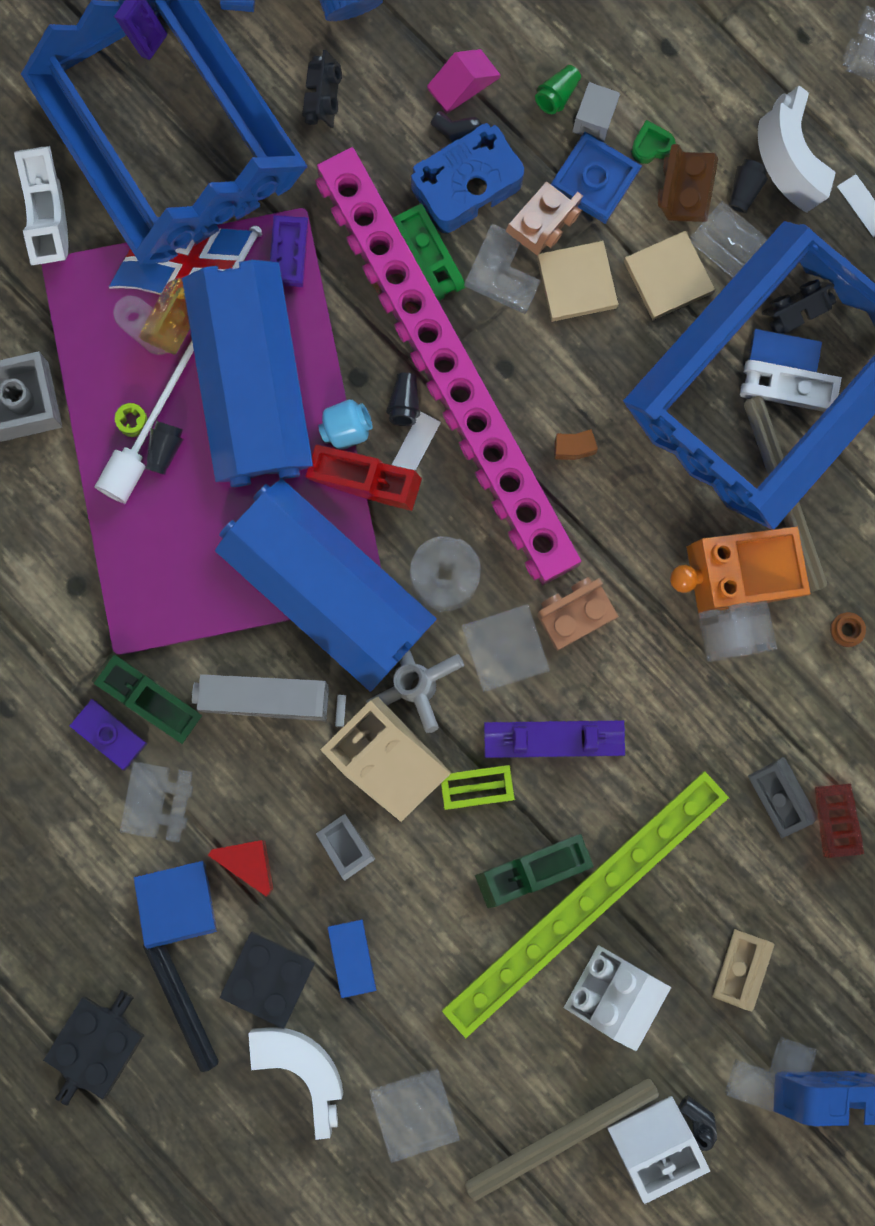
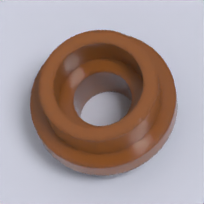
M846 612L834 618L831 623L830 632L833 640L840 646L853 647L864 639L866 626L860 616L855 613ZM844 624L852 627L853 632L851 636L843 634L842 626Z

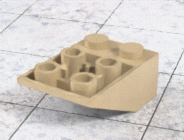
M379 697L370 700L320 749L348 779L401 822L451 774L442 762Z

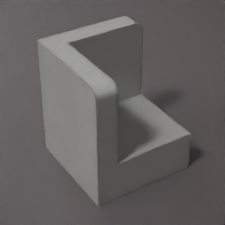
M589 82L575 119L573 132L579 135L587 132L604 143L620 93Z

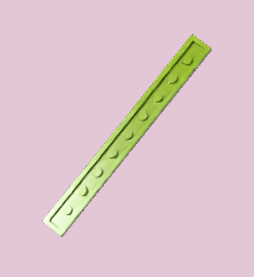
M705 771L702 772L442 1009L445 1016L466 1039L729 797Z

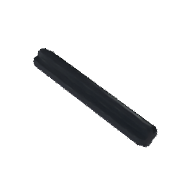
M143 944L145 953L199 1070L206 1072L218 1065V1058L166 946L161 945L147 949Z

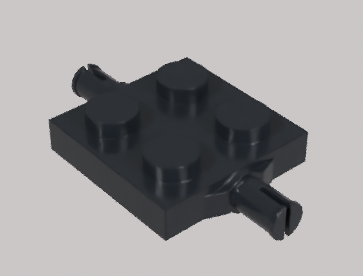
M121 990L111 1008L102 1007L87 997L81 998L43 1060L60 1071L66 1079V1082L55 1097L57 1101H61L62 1104L68 1106L78 1087L89 1090L102 1100L107 1098L145 1036L130 1026L125 1017H123L124 1012L134 999L131 994L128 995L127 992Z

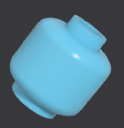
M346 400L326 408L322 415L323 423L318 426L323 441L326 444L331 442L338 450H344L366 441L369 436V430L373 429L366 407L363 403L358 405L354 400Z

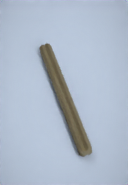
M756 396L746 400L744 407L769 475L784 457L765 402L762 397ZM798 502L783 520L786 528L798 526L810 592L825 588L827 581L800 503Z
M651 1079L640 1082L471 1178L465 1183L467 1193L473 1201H477L653 1101L659 1096L655 1084Z

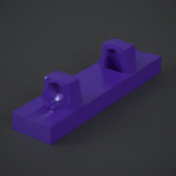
M624 720L484 722V758L625 756ZM582 730L584 731V734H585V743H584V746H583V747H582Z

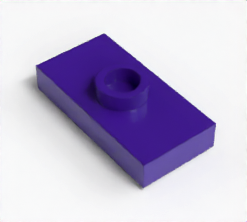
M125 0L114 15L140 56L150 61L168 34L146 0Z
M278 215L273 217L270 262H279L283 286L303 287L308 234L307 217Z
M94 699L90 700L69 725L124 771L148 744Z

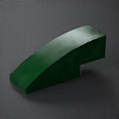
M114 653L109 655L91 680L93 684L181 744L184 743L203 716Z
M578 834L475 875L487 908H492L593 868L594 865L582 835Z

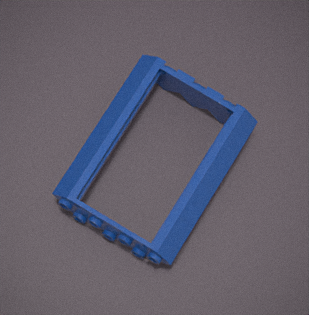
M91 0L77 25L49 24L34 52L29 57L21 75L140 265L168 262L178 256L175 251L176 249L184 247L192 240L195 244L200 243L219 231L218 224L228 221L233 216H235L236 220H239L261 207L258 200L265 199L274 192L279 196L294 185L307 168L305 161L199 1L146 0L157 17L162 15L254 156L235 181L211 182L193 206L166 208L158 219L65 73L67 69L126 36L114 17L125 0Z
M784 221L623 400L653 445L675 454L691 477L712 486L727 508L771 530H774L875 415V355L757 489L672 417L667 410L799 262L807 274L834 283L835 286L833 288L842 304L866 311L875 327V283L816 235L808 226L804 224L797 225Z

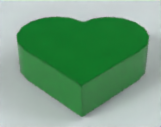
M646 120L634 140L631 149L632 157L641 164H648L654 158L665 159L666 156L670 155L671 145L676 144L675 138L669 131Z

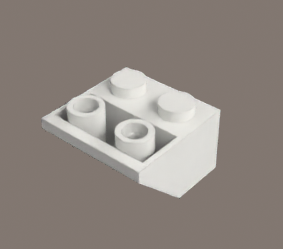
M598 945L564 1008L611 1039L637 1051L671 987Z
M672 1096L607 1127L637 1193L644 1204L710 1172L703 1154Z

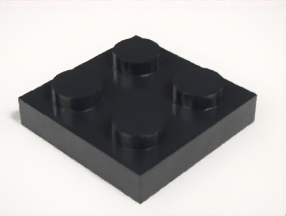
M252 931L220 998L284 1029L316 962Z

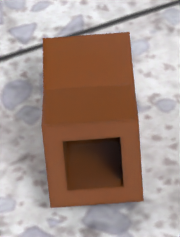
M592 429L576 434H556L554 459L577 460L597 453L598 448Z

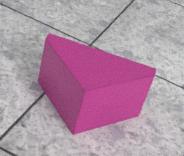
M481 49L455 52L427 85V89L444 112L448 114L498 80L501 75Z

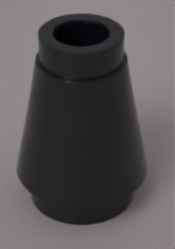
M744 159L742 165L737 166L728 204L729 208L740 213H747L748 208L768 181L765 165L754 160Z
M402 372L397 374L386 413L389 415V421L395 425L412 426L416 423V418L420 416L417 376L412 373Z
M156 421L154 429L150 428L145 469L166 474L167 468H169L184 440L181 438L183 429Z

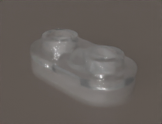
M126 296L116 303L114 318L117 324L147 351L153 354H165L173 348L176 342V334L172 325L145 301L137 296ZM132 312L139 313L135 321L127 319L128 315ZM156 334H164L163 341L158 343L153 341Z

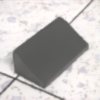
M785 757L748 775L781 838L812 825L817 820L815 811Z

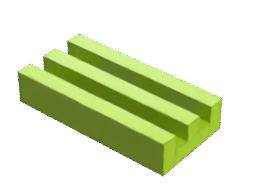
M510 765L451 773L441 783L445 810L515 800ZM502 773L504 775V780L452 788H449L448 781ZM504 787L506 789V794L453 802L450 800V795Z

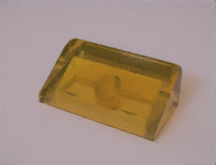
M181 278L167 283L138 336L144 342L173 355L177 354L190 329Z

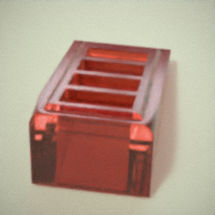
M851 783L815 787L823 856L825 858L864 854ZM843 795L844 802H826V796ZM845 809L846 816L829 817V810ZM847 823L848 830L832 832L831 825ZM849 837L850 844L835 846L834 839Z

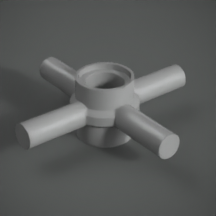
M409 650L399 660L401 667L394 675V686L368 699L366 702L368 703L376 697H379L386 705L401 698L414 702L425 732L432 733L439 728L429 702L436 691V680L464 667V663L460 655L456 654L427 669L422 665L415 664ZM419 677L417 686L411 690L412 682Z

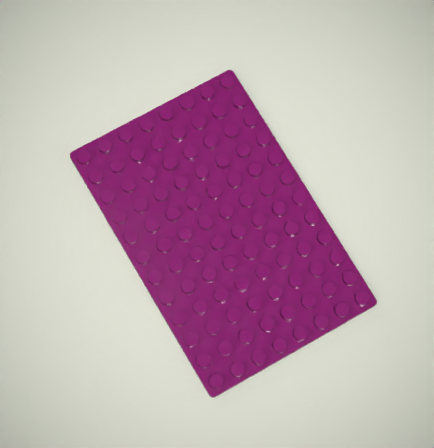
M303 208L218 224L219 229L249 230L252 226L260 227L262 236H257L244 261H270L274 215L308 218L303 287L283 286L311 456L315 445L336 449L331 442L326 444L323 441L318 426L323 423V411L326 408L346 401V395L308 212ZM127 242L70 253L66 260L41 264L112 649L117 655H125L290 621L283 612L214 551L222 540L219 534L223 528L232 520L238 521L255 502L253 497L265 484L271 487L280 478L279 474H263L252 478L250 485L242 487H231L230 482H215L194 351L151 427L154 429L156 421L183 429L181 438L184 440L169 468H167L166 474L144 469L126 504L106 496L94 487L114 450L122 452L124 447L132 449L138 436L128 437L124 435L116 426L115 413L118 408L127 403H135L144 410L149 418L192 341L186 300H179L139 289L109 288L130 250ZM132 412L126 415L127 421L123 426L126 427L129 424L131 428L138 425L136 419L140 417V414L137 413L134 416ZM150 431L138 451V454L143 457L141 463L145 466L147 464ZM356 445L343 450L358 454ZM308 468L300 470V476L283 479L381 568L367 499L307 479L305 476Z

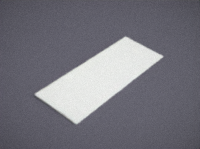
M854 175L837 187L871 235L875 237V200L859 177Z
M420 412V416L416 418V423L412 425L392 465L416 470L441 422Z

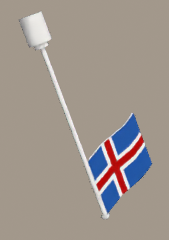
M252 226L249 230L219 229L217 233L198 244H195L192 240L184 247L176 249L175 251L178 256L164 263L140 265L130 249L109 288L139 289L185 300L183 277L211 266H218L220 271L229 268H239V262L244 261L257 236H262V230L258 226ZM192 341L132 449L124 447L122 452L114 450L94 487L106 496L126 504L146 467L141 463L143 457L138 454V451L194 351Z

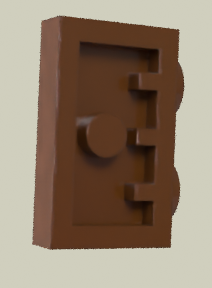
M679 144L671 145L670 155L664 159L663 172L664 176H666L664 187H661L658 192V207L662 209L668 221L707 222L718 164L716 153L683 152Z

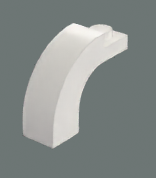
M797 86L790 93L782 94L774 103L773 109L759 120L758 144L763 163L772 181L785 197L807 213L829 198L836 172L817 159L806 145L802 134L801 120L809 92L801 86Z
M50 146L16 151L14 155L26 205L27 225L23 230L30 264L37 265L66 260L69 248L67 220L60 180L56 176Z
M279 1027L251 1029L249 1032L251 1070L282 1068L300 1076L307 1084L312 1096L315 1140L330 1138L332 1127H338L336 1104L330 1105V1100H339L343 1096L340 1075L330 1056L318 1043L297 1031Z

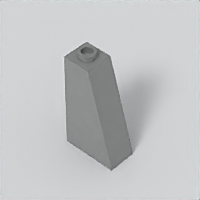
M200 674L199 683L194 682L192 703L197 704L198 711L205 713L326 722L329 686L326 681Z

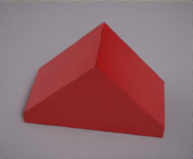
M265 840L212 849L208 854L213 860L266 897L273 891Z

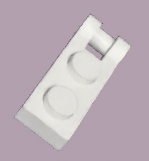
M748 360L745 362L744 373L747 374L746 381L741 384L740 396L747 399L760 396L763 400L825 412L839 396L842 377ZM761 376L770 377L768 386L759 385Z

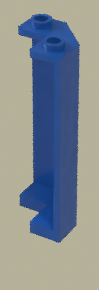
M248 260L239 262V268H229L220 271L218 266H211L183 277L182 282L215 482H230L231 487H242L250 485L252 478L263 474H279L280 479L300 476V470L312 467L313 462L279 262Z
M282 478L271 487L265 484L253 497L255 502L238 521L232 520L223 528L219 534L222 540L214 551L371 692L437 618Z

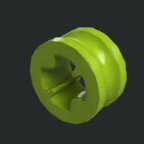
M135 403L124 404L115 413L116 426L128 437L139 436L148 420L144 410ZM132 412L134 416L137 413L140 414V417L136 419L138 424L136 427L131 428L129 424L126 427L123 426L127 421L126 415Z

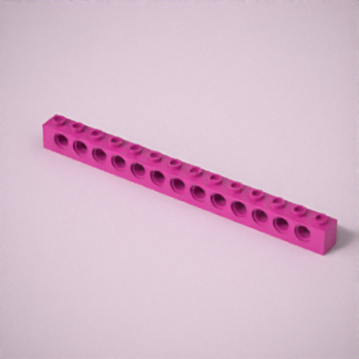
M351 147L318 164L319 178L315 179L321 195L323 198L330 197L334 205L331 208V212L339 227L345 225L350 234L346 238L355 256L361 254L366 264L362 266L363 271L370 284L376 282L382 293L378 297L386 313L393 312L397 320L394 326L403 343L406 341L410 343L414 351L410 353L414 365L419 372L424 370L430 381L426 385L435 401L441 400L446 409L442 414L451 431L457 429L462 438L459 446L467 460L473 458L479 469L475 472V475L483 490L489 488L495 498L491 502L495 513L500 520L505 518L512 529L508 532L509 538L516 550L522 548L528 559L524 564L533 580L539 579L543 586L579 567L582 561L355 149ZM346 188H352L357 191L352 197H344L340 194ZM366 216L373 221L367 226H360L356 223V220ZM377 245H384L389 249L383 255H376L371 250ZM392 274H401L405 280L400 284H392L387 278ZM414 302L421 309L417 313L410 314L405 312L403 307L407 303ZM425 331H430L437 336V339L432 343H424L419 339V336ZM446 360L453 365V369L442 373L435 368V365L439 361ZM461 389L466 391L470 397L465 402H456L452 399L451 394L455 390ZM472 419H480L485 423L486 428L481 432H473L468 428L467 423ZM489 448H495L501 452L502 459L497 462H490L485 459L483 453ZM504 478H513L518 483L519 488L514 492H506L501 488L500 481ZM523 507L530 508L535 514V519L528 523L522 522L516 515L517 510ZM544 537L550 541L552 548L549 552L540 553L534 548L533 541L536 538Z

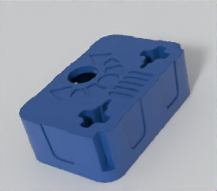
M485 123L461 139H457L442 148L441 151L426 160L417 163L413 167V174L411 175V189L419 203H422L435 227L442 233H450L477 217L478 209L490 201L491 207H494L517 193L522 187L524 166L505 140L501 130L496 125L490 127L488 123ZM493 145V148L489 150L488 147ZM428 177L431 181L436 179V183L432 185L429 181L424 182V178ZM473 178H480L487 185L486 191L481 195H473L467 189L468 182Z
M858 1071L777 1072L775 1074L774 1112L809 1126H849V1108L864 1109V1125H875V1075Z

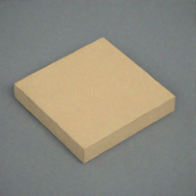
M686 231L629 255L624 259V263L652 320L709 296L715 291Z
M604 241L541 253L537 256L551 322L616 309L618 307Z

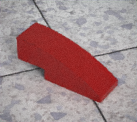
M315 445L312 454L313 466L307 470L305 476L307 479L365 499L410 511L413 510L422 478L415 470L385 464L378 458Z

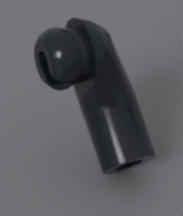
M439 111L430 122L435 129L451 142L461 139L482 125L481 121L476 117L452 121L442 111Z
M687 1095L682 1099L678 1108L680 1112L692 1120L693 1136L700 1150L709 1151L717 1141L715 1116L711 1111Z

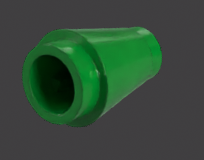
M566 65L538 86L535 101L540 109L551 115L564 109L578 82L581 80V74L578 69L572 65Z

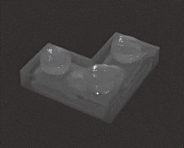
M492 224L464 286L526 314L540 280L510 267L520 242L508 234L505 229Z
M780 1036L770 1070L735 1059L725 1094L774 1112L775 1074L777 1072H811L817 1050Z

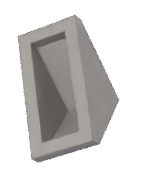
M346 814L316 833L344 881L375 860V857Z

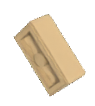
M734 929L712 997L739 1008L753 1011L774 943Z

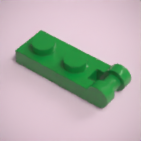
M422 203L393 217L396 226L438 302L445 299V294L453 290L459 292L466 288L462 275ZM445 270L448 278L438 283L435 274Z

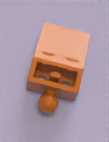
M798 526L700 539L686 546L690 566L680 565L672 571L670 576L671 585L676 591L687 593L694 589L698 614L737 609L811 595Z

